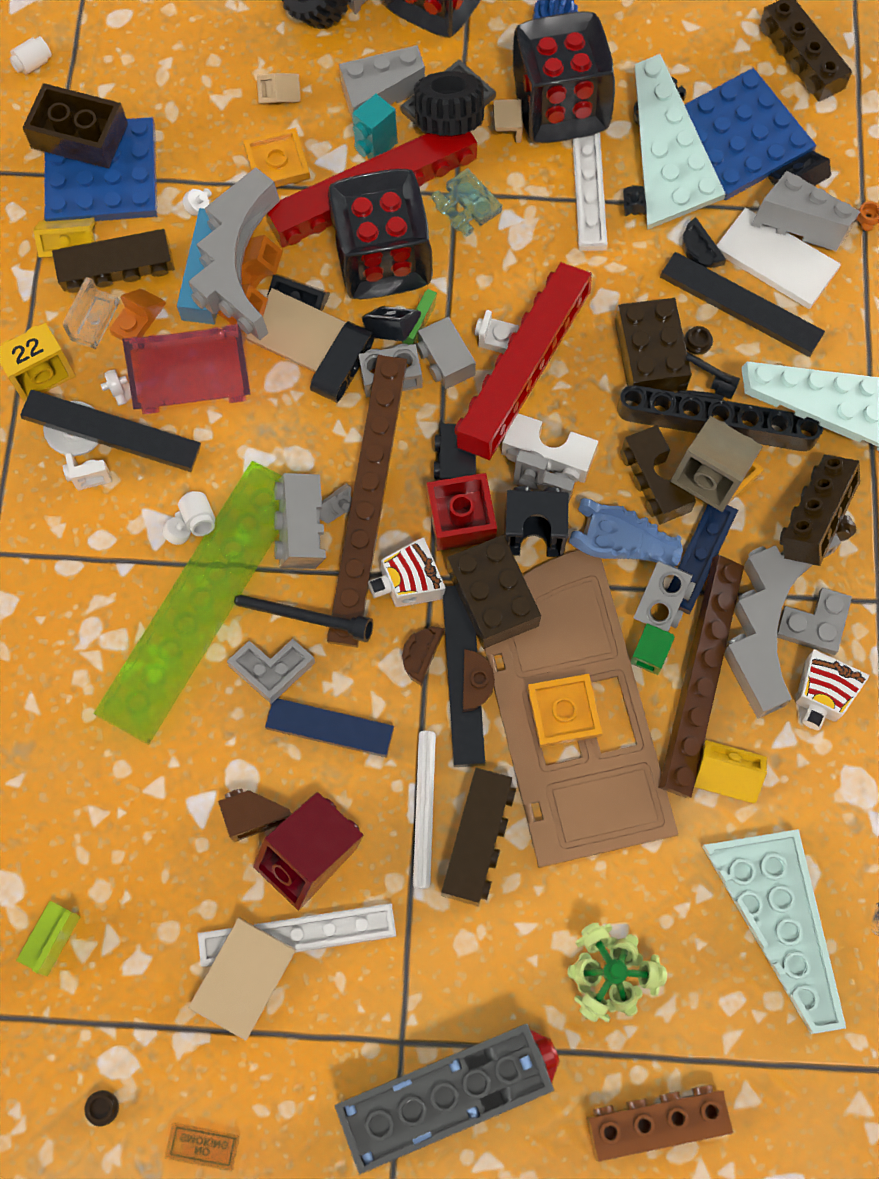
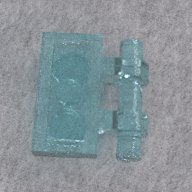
M468 168L446 182L448 194L444 196L438 190L431 196V199L436 203L437 210L441 214H446L452 221L451 225L457 231H461L466 237L474 231V228L469 224L471 220L474 219L482 226L502 212V204ZM457 202L465 209L460 213L453 206Z

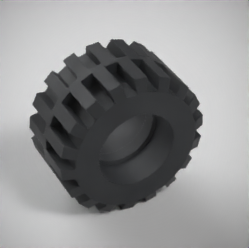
M281 0L284 2L283 7L289 12V15L319 29H324L325 26H333L334 21L339 22L342 19L341 14L346 13L348 10L346 7L348 2L351 3V0Z
M442 71L429 74L415 84L416 124L422 130L431 134L453 136L473 131L482 124L484 120V86L481 80L474 75L459 71Z

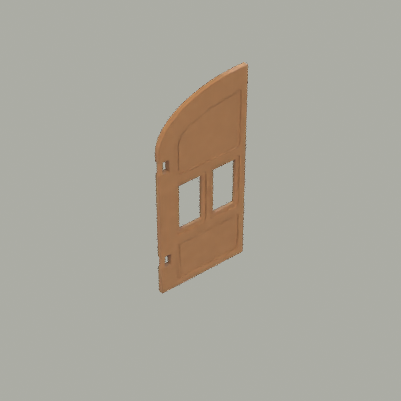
M577 550L550 560L523 575L542 615L539 627L484 649L486 658L494 672V690L538 868L679 835L667 791L658 788L662 773L602 559ZM502 655L505 670L498 671L494 656ZM583 674L590 675L591 683L618 677L636 745L601 753L597 737L579 740L578 744L582 758L546 766L542 748L539 746L529 701L528 684ZM539 802L543 820L535 821L531 804Z

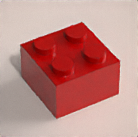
M486 473L427 482V498L437 551L481 544L497 537V525Z

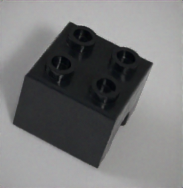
M517 486L513 490L507 491L504 537L514 556H520L521 543L530 536H537L545 541L547 557H560L564 555L568 537V492H561V489L556 487H548L543 491H531L526 486Z

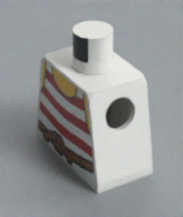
M425 538L418 539L381 560L380 571L382 576L368 581L373 598L389 593L395 607L443 599L446 589Z
M814 649L805 660L796 697V703L808 709L803 719V724L811 729L820 730L825 718L836 722L846 712L869 675Z

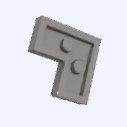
M520 450L516 459L513 484L529 487L533 491H543L548 487H556L561 489V492H568L570 501L575 481L560 472H555L554 474L547 472L549 459L544 458L540 453Z
M822 587L819 591L814 614L785 606L777 629V638L836 655L839 650L852 596Z
M294 639L287 643L271 659L252 642L248 641L227 660V663L234 672L272 704L315 664V658Z

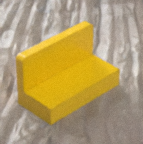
M95 219L40 221L33 230L38 257H53L52 250L95 242L92 229L95 225Z
M705 740L701 764L694 786L755 804L767 775V757Z

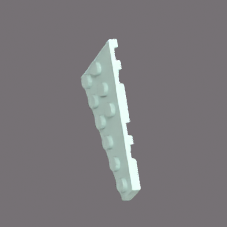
M661 54L635 64L642 171L647 207V230L725 199L724 189Z
M748 361L741 367L745 394L775 407L779 405L794 410V415L805 419L808 416L819 421V426L857 442L864 440L877 446L876 450L879 451V377Z
M799 829L703 845L702 848L810 1034L845 1029L846 1024Z

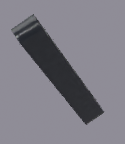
M630 385L622 390L617 407L619 416L625 421L651 426L658 425V427L699 433L710 416H720L724 419L722 422H725L739 433L752 438L758 444L796 451L811 450L816 445L823 431V427L819 426V421L808 416L803 419L794 415L795 412ZM627 401H633V402L637 403L638 405H637V406H630V405H628L626 402H627ZM655 406H662L666 411H659ZM684 411H691L696 416H688ZM742 421H749L753 426H747ZM772 426H778L782 431H776ZM801 431H807L811 436H805Z

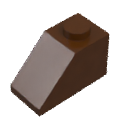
M243 789L230 791L225 794V799L218 801L229 837L233 842L278 827L292 814L288 808L250 790L245 792Z

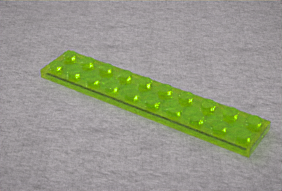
M251 461L217 515L213 531L202 539L93 713L95 716L148 745L150 744L235 605L234 600L236 596L241 595L279 533V530H275L274 527L275 512L279 511V500L274 498L275 482H279L282 475Z

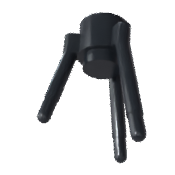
M687 352L686 360L715 376L710 387L715 392L679 390L678 393L723 400L724 397L732 399L740 378L723 372Z

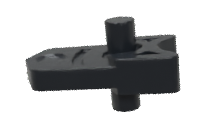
M632 185L624 188L625 216L631 213L638 215L639 212L646 214L647 207L644 187Z

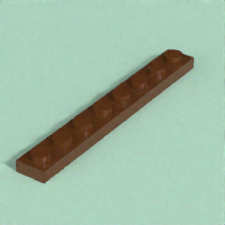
M721 555L715 556L712 559L658 787L683 798L692 797L744 570L743 565Z

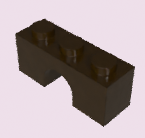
M658 425L625 437L620 453L624 464L630 466L634 473L633 481L639 492L643 491L647 499L646 507L651 517L655 516L660 525L692 512L696 499L691 493L670 482L671 479H663L655 472L654 467L666 462L670 452V448Z

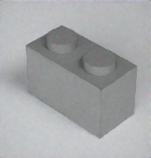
M449 316L418 330L416 348L422 359L427 358L431 365L429 370L435 382L440 381L446 390L475 376L476 362Z

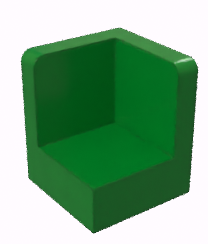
M647 623L630 663L658 675L675 636Z

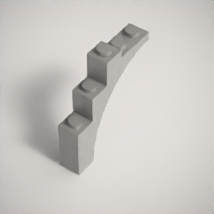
M255 167L205 207L209 218L207 224L212 232L197 243L201 254L199 260L204 269L188 282L193 292L191 298L199 308L203 309L205 307L213 315L221 310L228 318L234 317L239 327L246 334L252 333L261 340L268 334V330L263 316L249 302L243 291L242 262L246 246L253 231L280 199L274 181Z
M835 534L825 557L834 553L840 545L841 541L837 534ZM776 545L768 549L762 546L748 554L749 557L744 564V570L755 590H750L739 596V601L734 609V613L746 635L740 634L729 640V645L724 653V657L757 719L785 707L792 700L781 673L777 653V629L782 606L790 588L812 566V564L784 559V551L780 554Z

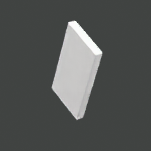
M745 207L717 244V247L726 260L810 310L839 270L841 264L788 232L786 235L778 234V228L761 224L760 228L753 226L752 223L756 213Z

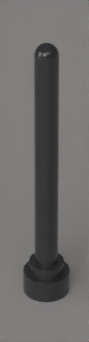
M237 595L234 598L235 605L347 631L348 635L353 636L354 640L368 642L372 635L373 619L359 615L357 618L352 617L350 620L245 595Z

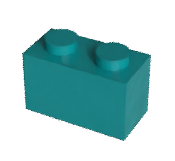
M375 93L352 113L355 148L361 156H367L369 159L389 151L397 144L396 109Z

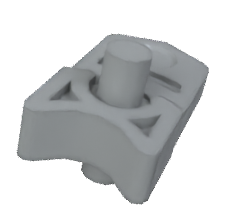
M344 484L322 501V510H320V519L322 521L330 523L350 511L352 487L349 484Z

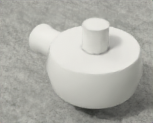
M205 188L203 191L199 189L189 190L183 197V206L189 214L198 216L199 208H205L209 205L208 197L212 193L208 188Z
M115 369L105 372L104 375L107 382L101 384L102 390L110 389L118 406L126 404L122 384L128 382L126 376L118 377Z
M180 511L175 513V517L168 519L162 529L164 538L175 545L184 544L191 534L185 525Z

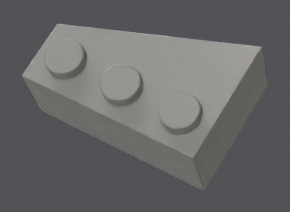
M418 45L339 64L341 86L352 121V113L375 93L389 104L394 102L398 104L414 95L415 84L425 77V66Z
M786 171L763 199L752 225L760 228L761 224L778 228V234L786 235L787 232L803 236L802 241L837 251L848 236L860 211L853 208L850 204L831 196L823 189L804 181L801 177Z
M284 473L279 482H275L274 498L279 500V511L275 512L274 517L275 530H279V541H275L274 557L279 559V568L316 569L326 558L325 549H320V535L324 534V524H320V510H322L320 475Z

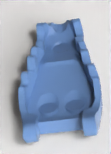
M581 499L578 510L588 517L584 534L580 531H573L569 539L570 544L578 550L602 559H635L655 563L662 561L673 567L677 566L680 562L683 548L679 535L670 537L665 532H659L657 524L649 523L647 517L639 519L635 511H627L624 506L602 505L591 499Z

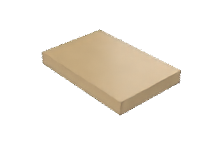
M272 288L267 296L268 302L263 315L268 334L259 340L252 333H249L246 336L247 341L316 373L346 322Z
M239 917L188 1008L246 1041L296 949Z

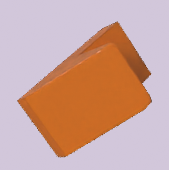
M142 288L121 296L125 308L109 328L111 335L133 347L138 344L166 304L165 300Z

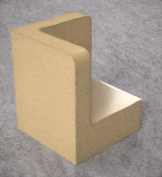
M270 73L257 75L259 104L300 102L299 74Z
M521 99L494 100L493 126L495 131H515L516 143H521L522 138Z

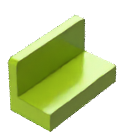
M49 901L16 961L31 968L37 974L48 976L81 916Z

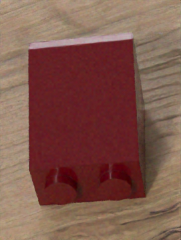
M317 791L264 838L253 868L299 911L352 855L364 834L355 822L347 819L337 810L335 804L330 799L324 798Z

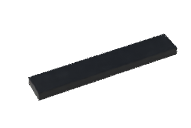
M677 252L673 254L661 273L660 278L808 357L812 355L825 333L821 328Z
M32 389L20 414L23 420L188 472H192L201 448L200 442Z
M445 586L443 608L454 767L485 766L482 708L479 706L476 710L463 712L464 649L477 652L476 632L455 586Z

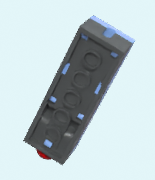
M526 1023L334 1105L359 1175L555 1091L552 1082L560 1060L552 1040L530 1030Z

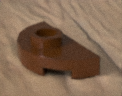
M431 626L428 629L420 630L417 633H413L404 644L402 654L404 669L410 679L422 686L445 628Z
M464 649L463 712L478 709L479 706L483 705L490 698L493 692L495 677L493 668L485 657L475 651Z

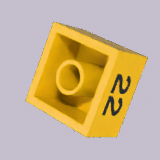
M46 322L39 326L31 327L26 333L14 339L6 340L0 345V364L24 403L31 389L45 393L76 377Z

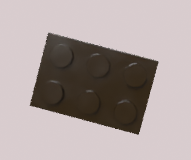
M43 83L22 129L32 149L109 169L128 122L122 104L119 102Z
M667 298L619 304L615 317V326L627 387L636 385L672 392L687 390L692 374L689 361L686 360L687 350L676 299Z
M504 535L447 557V571L483 649L539 627L542 615Z

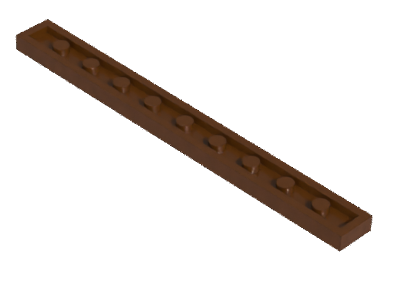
M377 356L332 616L350 620L352 617L364 616L369 588L368 581H370L407 367V359ZM329 628L328 643L358 648L359 641L354 640L353 636L348 635L347 631Z

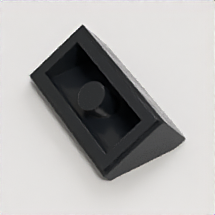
M812 150L770 173L768 178L775 186L785 172L788 171L815 186L831 177L830 159Z
M279 274L273 275L268 291L269 294L273 288L320 311H323L330 292Z
M381 306L364 315L362 320L364 328L374 332L375 338L403 342L409 337L418 322L421 311Z

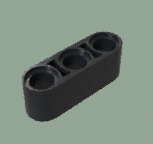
M347 321L314 374L310 390L338 403L360 368L359 354L371 349L375 333Z

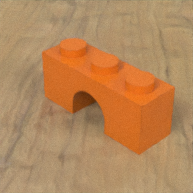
M265 235L250 238L242 262L243 291L249 302L262 316L264 315L268 299L257 291L256 288L264 278L276 275L283 252L281 248ZM221 310L218 311L217 314L234 327L240 328L234 317L228 318Z

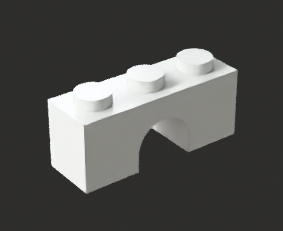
M518 413L503 440L502 455L516 463L520 450L538 452L544 458L549 459L547 472H560L575 482L585 483L596 454L598 441L570 431L565 444L556 448L548 447L539 438L542 421Z

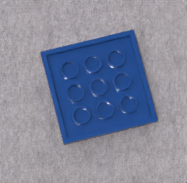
M754 68L684 104L724 189L725 201L768 178V175L812 150L815 151L817 146Z
M153 117L127 119L128 125L109 169L45 152V221L83 218L107 221L158 217L156 140Z

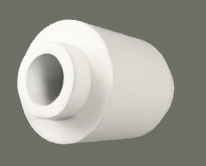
M40 36L36 39L32 37L10 51L12 57L9 60L18 73L22 71L27 75L47 63L52 53Z
M195 491L186 493L179 500L178 507L187 529L195 536L209 534L215 527V516L206 495Z

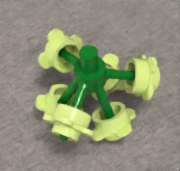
M599 923L589 924L582 930L581 934L583 936L576 941L577 947L585 945L589 953L599 951L606 962L604 967L601 968L596 960L591 959L589 953H581L579 960L574 965H570L567 970L569 978L574 979L577 983L579 992L585 993L583 998L579 995H576L574 998L581 1005L579 1011L586 1019L597 1022L598 1018L609 1022L611 1018L606 1014L607 1011L624 1012L629 1017L637 1013L636 1005L638 999L643 995L642 989L639 986H633L631 983L624 981L627 977H637L640 986L650 989L652 996H658L660 986H664L667 980V971L660 964L659 956L653 954L650 961H643V956L637 948L638 938L632 934L622 939L610 937L608 933L612 930L611 924L600 926ZM606 946H607V948L610 950V955H609L608 951H607L606 948H605ZM631 966H639V970H631L627 968H630ZM603 976L606 981L599 992L590 991L591 986H596ZM609 990V997H610V999H608V1000L606 1001V1000L604 999V996L606 995L607 991Z

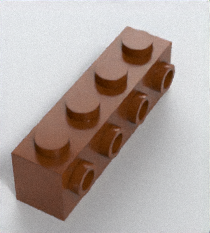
M711 1084L692 1088L693 1095L680 1098L679 1091L659 1095L660 1102L647 1104L646 1098L626 1102L627 1109L614 1111L613 1105L593 1109L594 1116L586 1117L595 1160L600 1162L733 1134L723 1090L713 1091Z

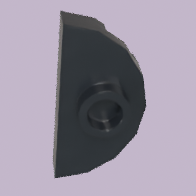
M695 217L687 224L682 236V248L685 255L704 267L716 268L725 265L726 258Z

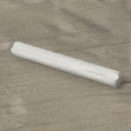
M420 731L413 871V886L417 889H428L431 885L436 734L433 731Z

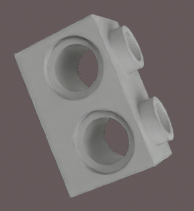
M399 344L384 350L370 349L365 353L359 354L366 398L371 395L374 373L370 371L375 369L378 355L407 359V364L411 366L406 368L403 391L423 388L422 372L416 344Z
M658 561L633 618L667 632L670 627L677 628L683 615V611L678 610L683 598L686 600L690 599L696 583L691 582L693 575ZM676 575L679 577L681 588L676 592L667 591L663 584L666 576ZM657 603L666 605L669 610L668 617L664 620L654 618L651 613L653 605Z

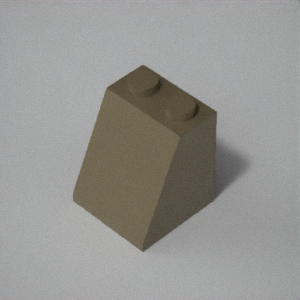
M710 416L688 448L670 482L723 512L763 446L752 438L729 427L725 422Z

